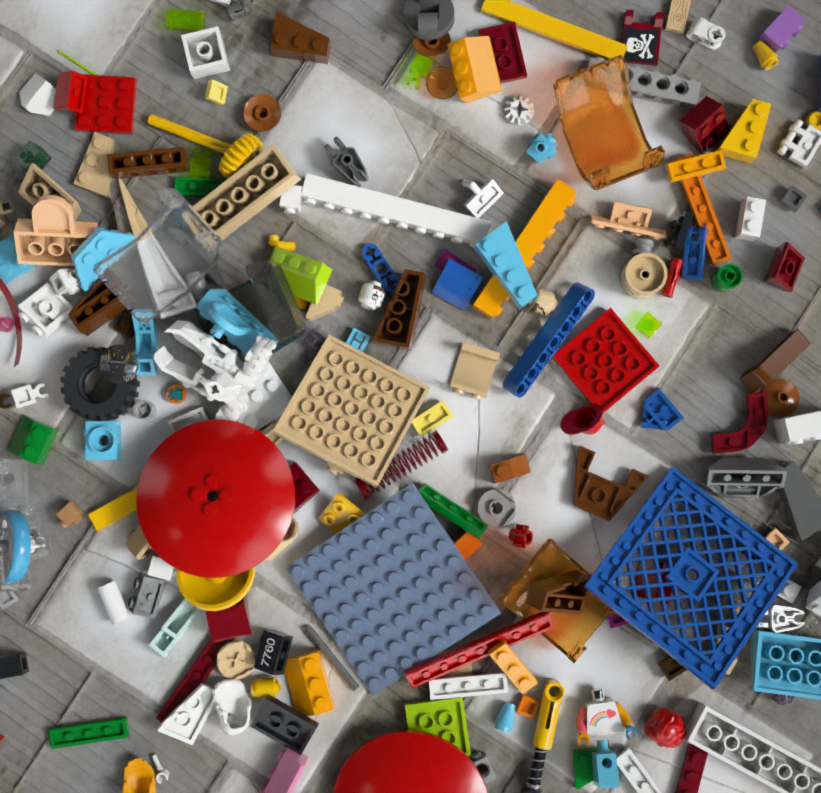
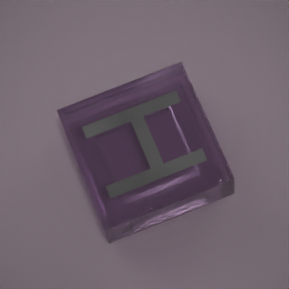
M312 328L301 344L317 355L326 338Z

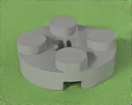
M491 489L483 493L479 498L477 512L480 519L489 526L501 527L512 521L516 513L514 498L507 491ZM500 503L501 512L498 513L496 511V513H493L492 504Z

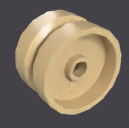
M641 253L634 256L623 267L621 272L623 289L630 296L637 299L648 298L654 295L665 285L667 280V268L664 261L651 253Z

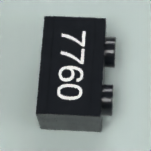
M264 630L260 638V646L255 657L254 668L271 675H283L293 636L277 630Z

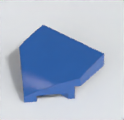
M658 388L644 400L641 428L669 430L684 417L662 390Z

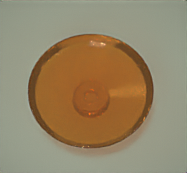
M440 66L429 72L426 78V87L433 97L448 99L456 94L458 89L453 69Z

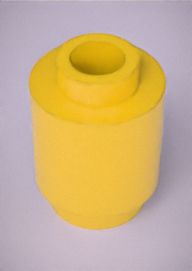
M276 677L258 678L256 681L251 682L252 696L258 699L266 698L268 694L277 697L278 693L281 692L280 681H277Z

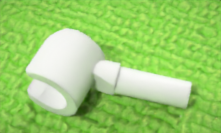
M155 754L151 757L158 771L156 780L161 784L162 778L160 775H165L168 780L169 771L161 766Z

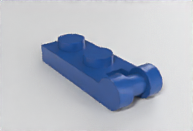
M690 225L685 239L682 279L703 280L706 237L708 233L707 226L696 228ZM694 235H699L698 241H693Z

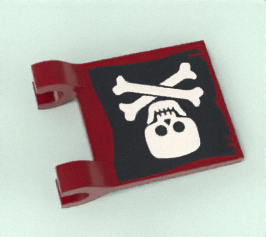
M626 9L623 18L622 43L628 45L621 63L657 66L664 13L656 12V15L653 17V24L632 22L634 10Z

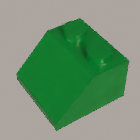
M22 415L8 451L34 464L44 465L59 429Z

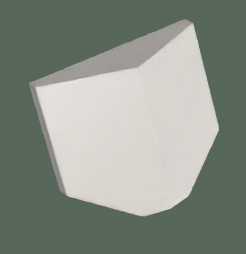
M35 73L19 92L21 105L31 113L50 116L54 111L53 105L56 88Z

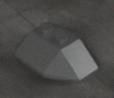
M723 457L708 468L706 486L711 488L721 498H761L785 486L787 469L764 458Z

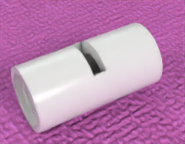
M116 581L97 588L111 624L130 617Z

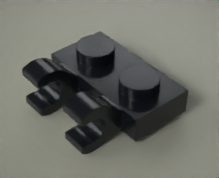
M686 210L682 216H678L677 220H673L671 229L676 228L677 232L673 233L671 238H667L665 247L671 246V251L677 253L683 249L693 212Z

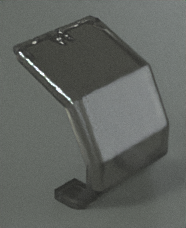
M258 261L245 267L249 280L242 285L228 290V292L274 335L276 342L279 341L276 344V348L271 351L274 354L299 339L305 333L307 326L281 265L276 262ZM195 308L194 310L199 322L205 321L206 319L200 315V311ZM206 320L207 323L201 325L203 332L207 335L212 334L210 329L213 328L214 324L210 320ZM225 334L221 338L214 336V339L220 344L226 345L231 350H236L238 359L245 362V357L241 354V350L237 346L230 344Z

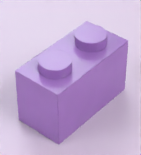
M788 5L758 40L763 41L775 53L779 49L783 51L790 43L788 39L792 35L796 37L803 29L801 25L805 19Z

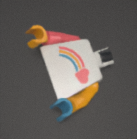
M603 688L593 689V700L584 702V707L580 709L576 719L577 734L579 735L577 745L580 747V740L583 739L588 747L590 737L624 732V729H626V738L630 740L628 733L631 731L638 737V731L633 727L629 714L619 702H614L612 698H605Z

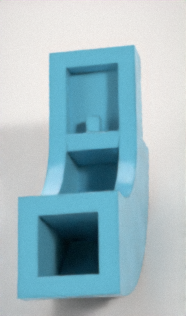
M133 310L132 318L136 336V350L133 360L134 365H137L136 375H156L157 363L154 360V354L159 350L157 322L154 321L153 310Z

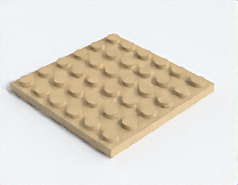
M328 335L273 429V433L377 488L430 387Z

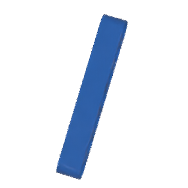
M579 282L571 286L505 377L502 384L504 390L518 398L526 394L595 297L593 289Z

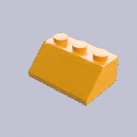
M489 36L467 37L447 44L461 100L470 103L502 91Z
M316 649L287 658L285 674L295 709L306 716H314L334 710L335 702L320 650Z

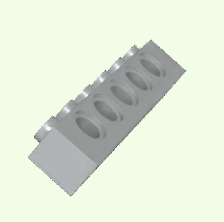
M590 57L583 82L584 86L688 110L697 105L701 83L696 82L693 78H678L675 74L665 75L657 70L652 69L648 71L641 69V67L636 65L626 66L619 61H605L601 57ZM601 71H607L610 76H603ZM620 75L626 76L628 81L621 80ZM638 80H644L646 85H641ZM656 84H662L664 89H659ZM675 88H680L683 94L677 93Z

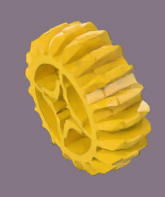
M247 133L228 147L219 163V170L226 179H229L263 152L264 145L260 139L252 133Z

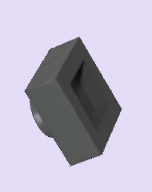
M791 185L779 202L795 213L807 198V195Z

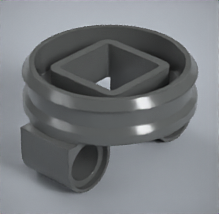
M408 0L403 11L406 29L413 36L423 40H434L444 36L451 30L455 20L454 6L451 0ZM439 10V21L438 13H419V11Z

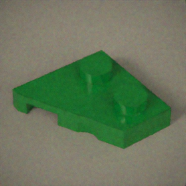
M597 748L572 749L575 789H580L593 781L592 752H598ZM607 758L602 760V765L606 764Z

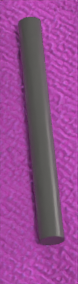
M309 626L305 632L353 691L358 689L359 685L316 631Z

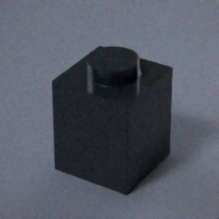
M26 652L0 658V679L20 676L29 672Z

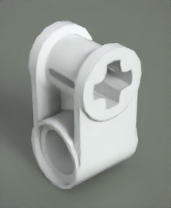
M695 17L686 37L692 42L699 43L708 49L716 50L720 47L726 34L722 27L702 17Z

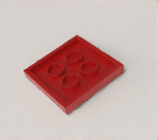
M83 74L88 77L83 114H76L75 130L77 132L133 135L137 79L135 77Z

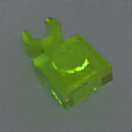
M417 53L409 69V72L413 74L407 78V85L409 86L410 82L414 80L417 82L415 89L418 90L421 86V78L427 79L434 65V60Z
M199 146L195 147L197 158L191 157V178L210 179L211 159L208 158L210 156L208 146H206V150L203 153H200Z

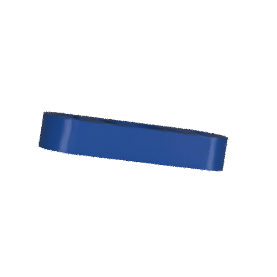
M372 243L366 244L362 249L363 258L379 283L382 284L383 289L387 293H395L399 279L379 248ZM369 248L370 250H376L374 252V256L376 257V259L381 257V259L376 260L373 263V265L370 263L374 261L373 258L370 255L366 256V254L368 253L367 249ZM380 263L384 264L387 268L382 274L377 273L375 270L376 266ZM389 272L392 274L388 276L390 281L396 282L394 284V289H392L391 287H386L388 285L386 278H384V280H381V278L386 277Z

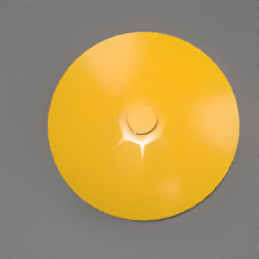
M255 567L243 573L223 578L198 577L177 569V585L181 594L191 605L201 610L219 611L235 605L248 593L253 584Z

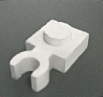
M39 384L35 389H32L31 385H26L11 390L17 409L36 404L35 398L49 397L48 393L40 394V389L46 387V384Z

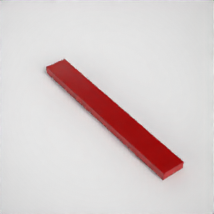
M539 612L406 669L404 674L411 688H415L489 656L488 650L503 640L509 646H512L550 630L555 625L549 612Z

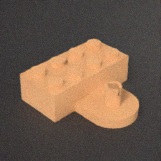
M47 195L39 198L33 206L32 219L18 218L14 228L18 264L75 267L71 255L98 227V222L75 221L72 206L59 196Z

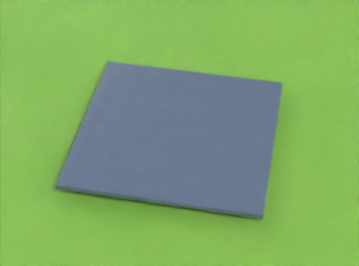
M413 482L285 568L372 696L405 676L404 670L433 658L501 614V611Z

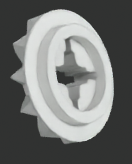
M521 95L513 96L506 102L504 107L506 119L514 125L527 124L534 115L533 103H531L528 97ZM520 103L521 109H524L525 111H522L520 116L518 117L517 111L514 109H516Z

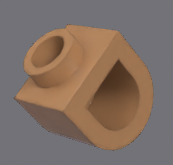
M73 501L69 502L56 514L60 518L58 522L65 528L72 524L76 525L83 519V511Z

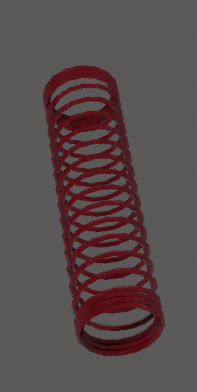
M437 430L432 432L433 437L428 434L431 445L424 437L422 439L425 447L420 441H417L421 452L412 444L416 456L409 447L406 449L410 458L401 450L407 465L400 455L396 453L401 467L393 458L392 463L396 471L389 464L390 473L386 470L384 473L386 478L382 477L389 486H391L387 474L395 483L396 479L393 472L401 479L396 465L404 476H407L402 463L412 473L407 459L417 470L412 455L419 465L423 466L417 452L428 463L422 448L430 459L433 460L427 444L437 457L439 456L431 439L442 454L448 451ZM359 478L354 479L365 500L371 497L369 492L375 495L371 484H369V488L365 481ZM381 479V482L379 484L383 489H385V484ZM379 486L377 488L374 487L378 492H380Z

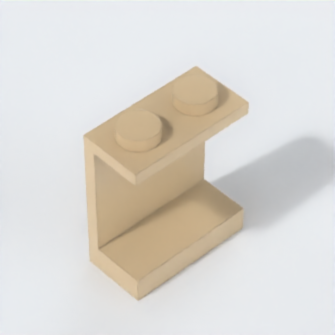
M463 342L449 386L453 388L452 392L462 395L464 392L470 393L471 398L482 400V397L486 398L500 353Z

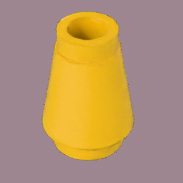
M759 41L753 46L761 68L769 70L779 62L778 55L763 41Z

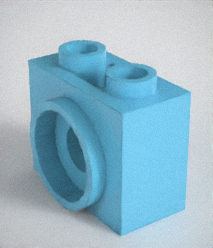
M85 421V426H83V437H85L83 456L85 460H121V422ZM104 436L109 438V443L106 446L102 444Z

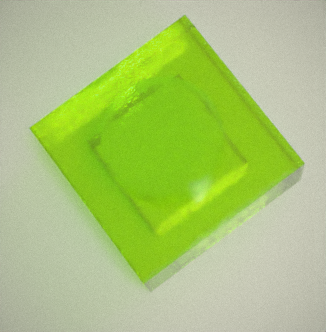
M646 312L634 327L650 339L662 323L652 314Z

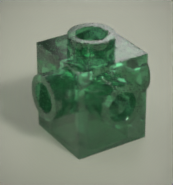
M28 141L16 156L17 161L21 164L20 168L26 173L32 163L43 170L52 159L42 146Z

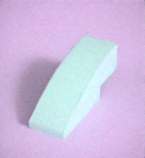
M184 599L149 644V648L165 659L201 609L196 608Z

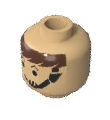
M540 288L536 289V298L528 303L530 304V311L547 316L555 310L557 299H555V295L552 292Z

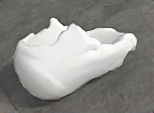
M234 678L222 680L216 683L215 688L212 690L220 728L226 734H240L248 728L250 723L251 700L248 697L246 685L240 680H235Z

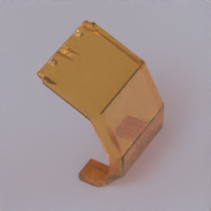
M622 55L608 59V63L603 61L592 65L590 70L585 68L574 72L572 77L566 75L555 80L553 88L563 134L577 170L583 181L592 189H602L662 164L665 150L662 145L652 149L646 139L633 104L628 66Z
M547 539L501 594L499 601L519 617L525 619L541 612L525 603L530 584L573 570H578L590 577L591 574L565 553L554 540ZM588 591L581 615L549 612L555 627L540 634L566 655L569 660L575 663L587 649L584 644L608 615L613 617L616 612Z

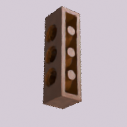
M184 147L107 154L109 174L114 179L190 172L188 152Z

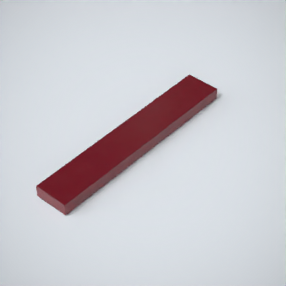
M212 638L209 640L156 717L158 721L162 723L201 683L206 681L217 665V653L220 648L235 638L214 643Z

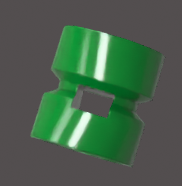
M725 264L712 274L711 284L719 292H728L742 282L743 273L737 265Z

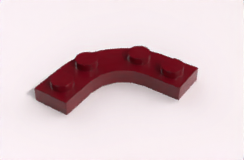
M767 392L746 394V422L736 432L711 434L712 453L738 452L755 444L765 432L768 423Z

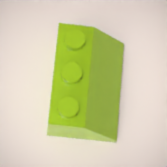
M275 247L268 263L270 288L318 305L332 273L330 267L323 262L279 247Z

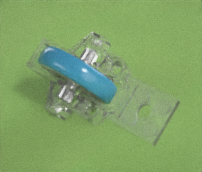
M0 459V508L15 509L0 512V592H25L31 589L29 562L50 554L51 539L48 535H44L41 532L39 510L35 507H30L27 460ZM4 475H9L12 478L11 484L4 482ZM26 514L30 515L31 521L26 519ZM19 581H20V584H17V585H6V584H5V583H7V584H12V583H16V582H19Z

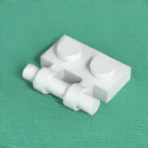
M796 119L795 123L789 127V133L786 138L780 142V148L777 152L784 155L787 150H790L792 153L789 159L805 168L821 144V131L811 125L807 126L806 130L800 128L803 122ZM795 136L800 137L797 145L792 142Z

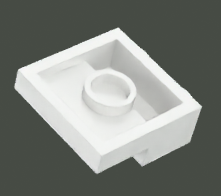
M46 283L18 305V315L23 322L27 323L29 321L33 325L32 330L38 336L43 335L46 338L60 327V323L69 317L68 314L74 307L61 295H57L55 289L49 283Z

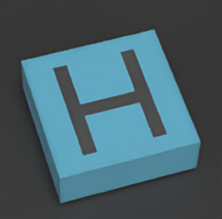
M353 328L346 344L363 352L371 336Z

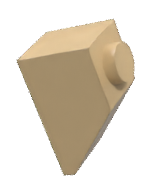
M326 285L318 305L311 303L305 318L312 321L336 311V308H340L344 300L342 291Z

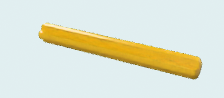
M153 114L149 116L147 121L153 127L223 154L231 146V144Z

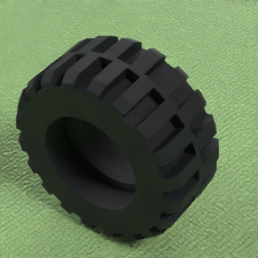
M105 347L87 348V351L81 350L78 352L76 358L71 357L69 360L71 363L69 367H64L63 371L66 374L65 377L60 379V382L64 383V387L60 388L61 394H65L63 400L67 405L71 406L70 410L79 414L82 418L93 421L118 419L120 415H125L128 412L127 409L129 407H133L135 404L133 400L135 397L138 398L139 392H137V387H140V381L137 380L139 375H136V372L135 374H123L125 364L110 363V369L114 371L115 376H121L119 379L116 378L117 385L114 394L110 399L101 403L94 402L88 398L85 391L87 376L92 370L100 367V362L109 363L108 353L110 349ZM111 349V360L122 359L123 354L119 353L118 355L117 351H114L115 356L112 359L113 350ZM127 360V363H126V364H133V363H132L130 360Z

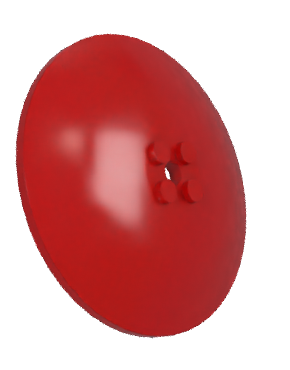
M231 420L200 421L171 434L151 454L143 468L138 483L136 495L137 515L140 527L149 545L172 567L198 577L223 578L248 571L263 562L282 542L294 513V480L282 452L260 431ZM210 491H217V500L210 502L208 500V493Z
M404 730L377 736L360 746L343 765L337 777L333 793H487V789L478 768L456 745L431 733Z

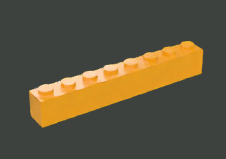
M557 179L515 242L527 270L535 262L532 259L536 253L540 254L545 247L543 242L546 237L550 239L556 229L553 227L556 222L561 223L566 213H564L566 207L571 208L577 199L574 197L577 191ZM494 275L473 305L474 309L489 319H492L494 316L498 317L503 310L502 303L504 300L508 302L510 299Z

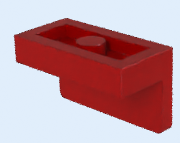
M73 70L60 72L58 74L53 109L83 114L88 77Z

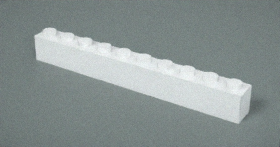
M308 173L306 174L301 192L302 200H305L304 202L310 205L318 203L323 205V208L334 210V208L340 209L344 214L352 215V213H356L363 219L370 220V218H375L382 224H389L390 222L396 224V227L401 229L413 228L415 232L420 234L432 233L433 237L439 239L447 237L451 238V241L455 243H470L469 246L473 248L477 242L488 235L491 221Z

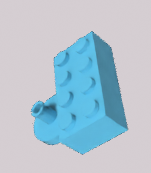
M210 289L196 306L200 311V315L214 324L210 332L212 334L215 332L214 336L217 338H221L225 334L228 337V342L233 346H237L244 357H246L258 336L267 337L269 340L276 342V344L280 341L226 289Z

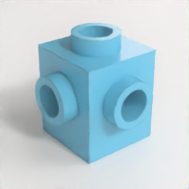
M550 133L536 134L531 139V146L526 152L539 164L543 163L547 158L550 160L557 152L555 150L558 146L555 142L556 138Z

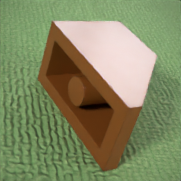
M526 454L489 465L494 483L531 473Z

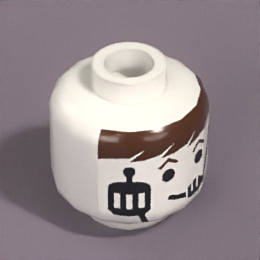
M371 281L362 285L358 300L363 308L375 310L382 306L386 292L381 287V283Z

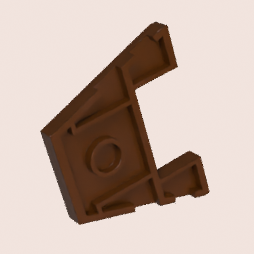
M579 445L577 449L573 506L610 521L624 506L625 502L638 490L641 484L648 479L649 475L631 469L623 487L589 472L588 469L596 452Z

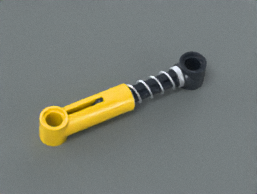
M549 679L543 685V696L532 743L536 747L533 750L535 752L534 758L531 759L533 762L532 767L529 768L531 770L530 777H527L529 780L522 788L521 793H541L542 791L540 781L544 777L542 772L545 769L544 762L547 760L546 753L552 748L561 700L565 692L562 684L556 679ZM552 686H557L558 692L554 695L549 694V689Z

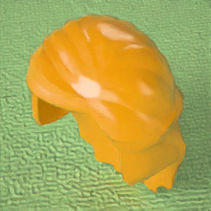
M136 758L128 762V766L124 768V781L121 793H156L155 773L147 761H143L142 758Z

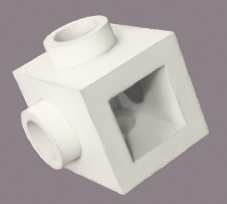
M61 267L50 277L57 295L66 293L72 295L80 291L81 282L76 275L75 267Z

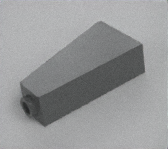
M785 460L778 464L787 469L785 486L778 490L794 538L804 541L821 529V499L796 462H787Z

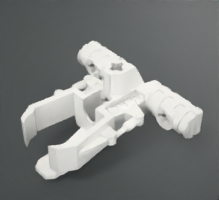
M177 320L165 332L173 333L177 341L194 350L203 358L202 363L204 365L198 370L174 359L165 346H162L154 354L155 362L161 371L177 378L183 383L185 388L191 387L197 390L199 394L207 397L209 401L214 399L224 401L215 416V420L221 419L237 422L242 413L241 409L246 406L245 402L250 398L242 390L245 385L253 387V381L260 379V373H263L264 367L272 355V349H275L277 346L276 342L269 340L267 337L258 336L255 340L256 342L248 351L244 359L245 362H242L238 359L236 350H231L226 345L220 344L214 339L212 334L207 335L190 321ZM200 382L206 389L199 388L196 385Z

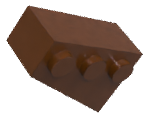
M278 12L275 13L270 45L272 56L328 64L331 48L329 37Z
M107 267L98 282L92 284L93 288L90 292L83 296L68 314L76 329L86 336H89L134 304L117 275Z
M573 570L530 584L525 603L541 612L581 615L588 594V590L583 586L590 576L578 570Z

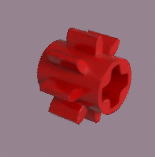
M516 524V527L510 529L509 540L513 542L512 546L525 548L526 545L532 542L533 533L529 530V526Z

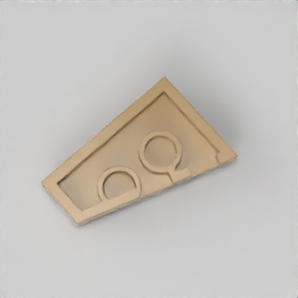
M97 132L94 133L73 183L75 186L109 199L111 196L110 182L112 181V176L108 170L107 154H113L114 140Z

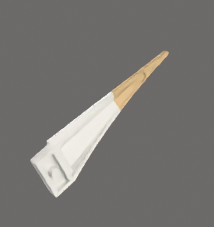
M119 178V188L132 234L136 237L134 241L151 301L154 303L160 320L196 309L197 305L190 288L161 247L123 181Z

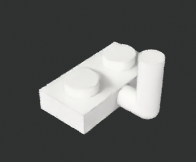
M464 179L461 182L462 186L470 188L474 193L463 205L476 218H479L504 194L493 179H489L481 188L474 181Z

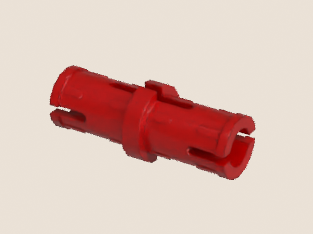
M677 258L671 259L667 280L661 293L662 296L673 298L676 283L680 279L678 276L683 263L682 260Z

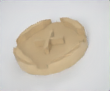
M242 640L227 642L217 653L216 662L218 670L227 678H234L235 680L245 678L252 672L255 665L253 648Z

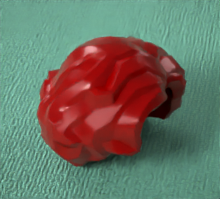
M658 708L653 711L644 725L646 736L657 742V745L660 747L675 748L682 743L686 735L682 717L668 708Z

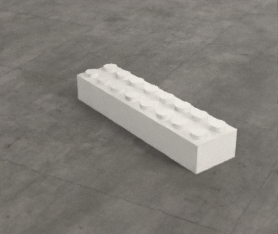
M699 702L685 729L686 735L684 738L688 742L781 793H821V767L708 705Z

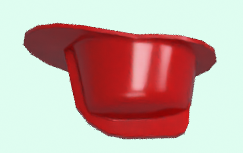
M592 403L568 412L561 420V430L568 435L579 433L595 434L605 424V420L602 418L603 410L601 406Z

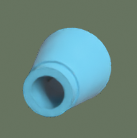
M504 702L494 721L496 723L494 728L507 733L510 732V729H513L515 705Z

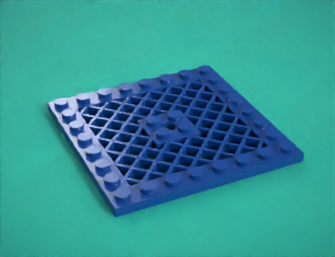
M671 467L583 587L711 689H716L798 563L674 467ZM682 502L683 511L676 512L674 503ZM669 505L671 513H663ZM688 505L692 507L694 510L689 511ZM697 514L699 524H692L690 515ZM677 516H685L686 525H678ZM664 517H671L673 526L665 527ZM704 518H706L711 523H705ZM659 519L660 527L652 528ZM713 526L715 536L707 537L706 527ZM693 528H700L702 537L694 538ZM680 529H687L689 538L681 539ZM674 530L676 540H668L666 531ZM720 530L726 535H720ZM661 531L662 541L655 542L653 532ZM648 534L649 542L642 543ZM721 539H729L730 548L723 549ZM709 540H716L717 550H710ZM703 541L704 551H697L695 542ZM690 542L691 549L687 547L683 551L682 543ZM735 542H737L742 547L736 548ZM669 544H677L678 553L670 554ZM657 545L664 546L665 555H657ZM650 546L652 556L644 557L642 547ZM637 549L638 557L631 558ZM738 551L745 552L746 561H739ZM731 552L733 562L726 563L724 553ZM718 553L720 563L713 564L711 554ZM751 554L755 556L757 560H752ZM699 555H705V556H706V560H704V559H703L702 557H700ZM679 557L675 564L672 565L671 558ZM658 559H666V569L659 568ZM646 560H653L654 570H646ZM639 561L641 571L633 572L631 562ZM760 563L762 573L755 574L753 564ZM626 565L627 572L620 573L623 567ZM740 565L748 566V575H742ZM727 566H734L736 576L728 575ZM716 567H721L723 577L716 578L720 572ZM689 570H693L696 573L695 580H691L688 577ZM668 572L664 578L668 583H662L660 573ZM647 574H655L657 584H649ZM642 575L643 585L635 586L634 576ZM628 576L630 586L622 587L620 577ZM756 577H763L757 585ZM750 578L752 588L745 589L743 579ZM737 579L739 590H731L730 580ZM717 581H724L726 591L718 592ZM710 585H711V586H712V592H710V593H705V592L707 591V589H708V588L710 587ZM671 586L673 596L665 597L663 587ZM650 588H658L659 598L651 599ZM644 589L646 599L638 600L636 590ZM677 589L684 595L678 596ZM631 590L632 597H630L624 591ZM752 592V594L747 600L746 593ZM740 593L742 604H734L732 594ZM719 595H727L729 605L721 606ZM706 597H714V607L707 606ZM679 599H687L689 609L681 610ZM674 600L675 611H667L666 601ZM701 600L702 608H694L693 602L698 603ZM652 602H660L662 612L654 613ZM647 603L648 610L640 604ZM740 607H742V609L740 610V612H739L738 615H737L735 608H740ZM722 609H730L731 619L724 620ZM716 610L718 621H710L709 611ZM703 611L705 622L697 623L695 612ZM683 613H690V624H683ZM676 614L678 625L670 626L668 615ZM656 616H663L664 623ZM725 623H732L726 631ZM719 624L721 635L713 636L711 625ZM706 625L707 636L700 637L698 626ZM692 627L694 638H686L684 628ZM679 628L680 636L672 629ZM721 638V640L715 647L714 639ZM701 640L709 641L710 651H702ZM695 641L696 648L688 642Z

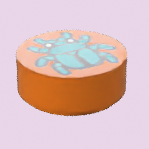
M172 385L168 388L166 396L171 403L180 404L185 401L187 392L180 385Z

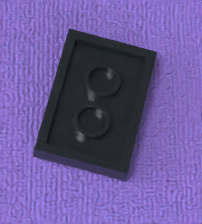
M268 694L250 726L301 755L319 723Z

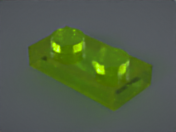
M167 9V30L191 32L205 30V11Z

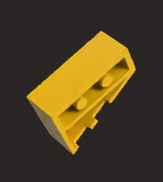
M752 99L716 151L722 150L723 157L748 164L752 163L758 155L771 104Z

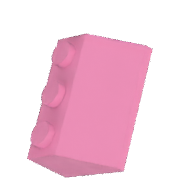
M286 748L285 751L281 750L276 759L279 764L276 769L272 767L267 776V779L270 781L267 786H262L259 793H291L305 768L308 756L300 755L289 748Z

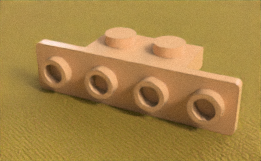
M614 201L610 219L591 215L590 218L591 223L598 228L612 227V230L617 232H623V230L631 231L633 235L642 236V234H645L655 240H660V238L666 239L667 236L665 230L648 227L652 208Z

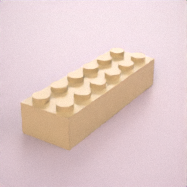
M272 144L186 211L183 216L202 244L213 248L294 186L301 178L281 149Z

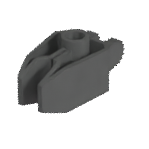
M336 136L333 140L342 150L341 153L337 155L330 145L326 144L324 146L333 158L331 166L350 183L361 187V184L355 177V173L358 172L365 181H368L369 177L366 168L353 147H346Z

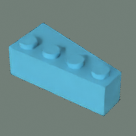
M506 221L477 242L474 249L520 310L534 300L537 293Z

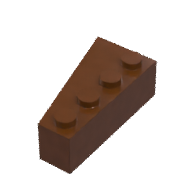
M405 269L395 294L387 307V311L379 324V328L372 339L373 343L412 351L427 278L424 272Z

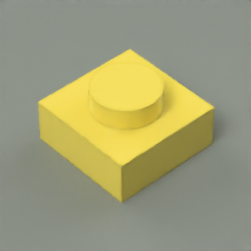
M208 80L205 99L218 105H224L228 86L215 80Z

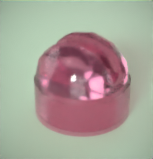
M9 317L0 318V330L6 333L11 332L15 326L14 321ZM2 322H4L9 327L5 328Z

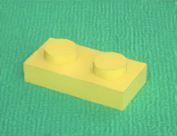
M442 400L413 419L412 424L420 437H423L453 417V415Z

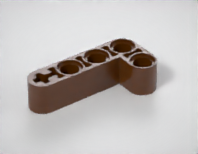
M797 328L782 340L760 363L745 372L739 379L752 393L764 388L811 344L810 341Z

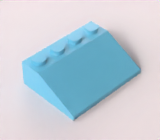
M754 630L751 634L750 643L752 690L821 700V639Z

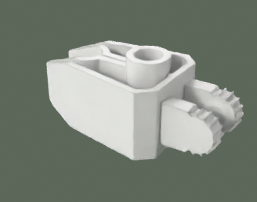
M771 605L757 627H762L765 631L774 633L797 629L803 626L805 622L794 621V619L790 618H794L795 615L804 614V612L796 608Z

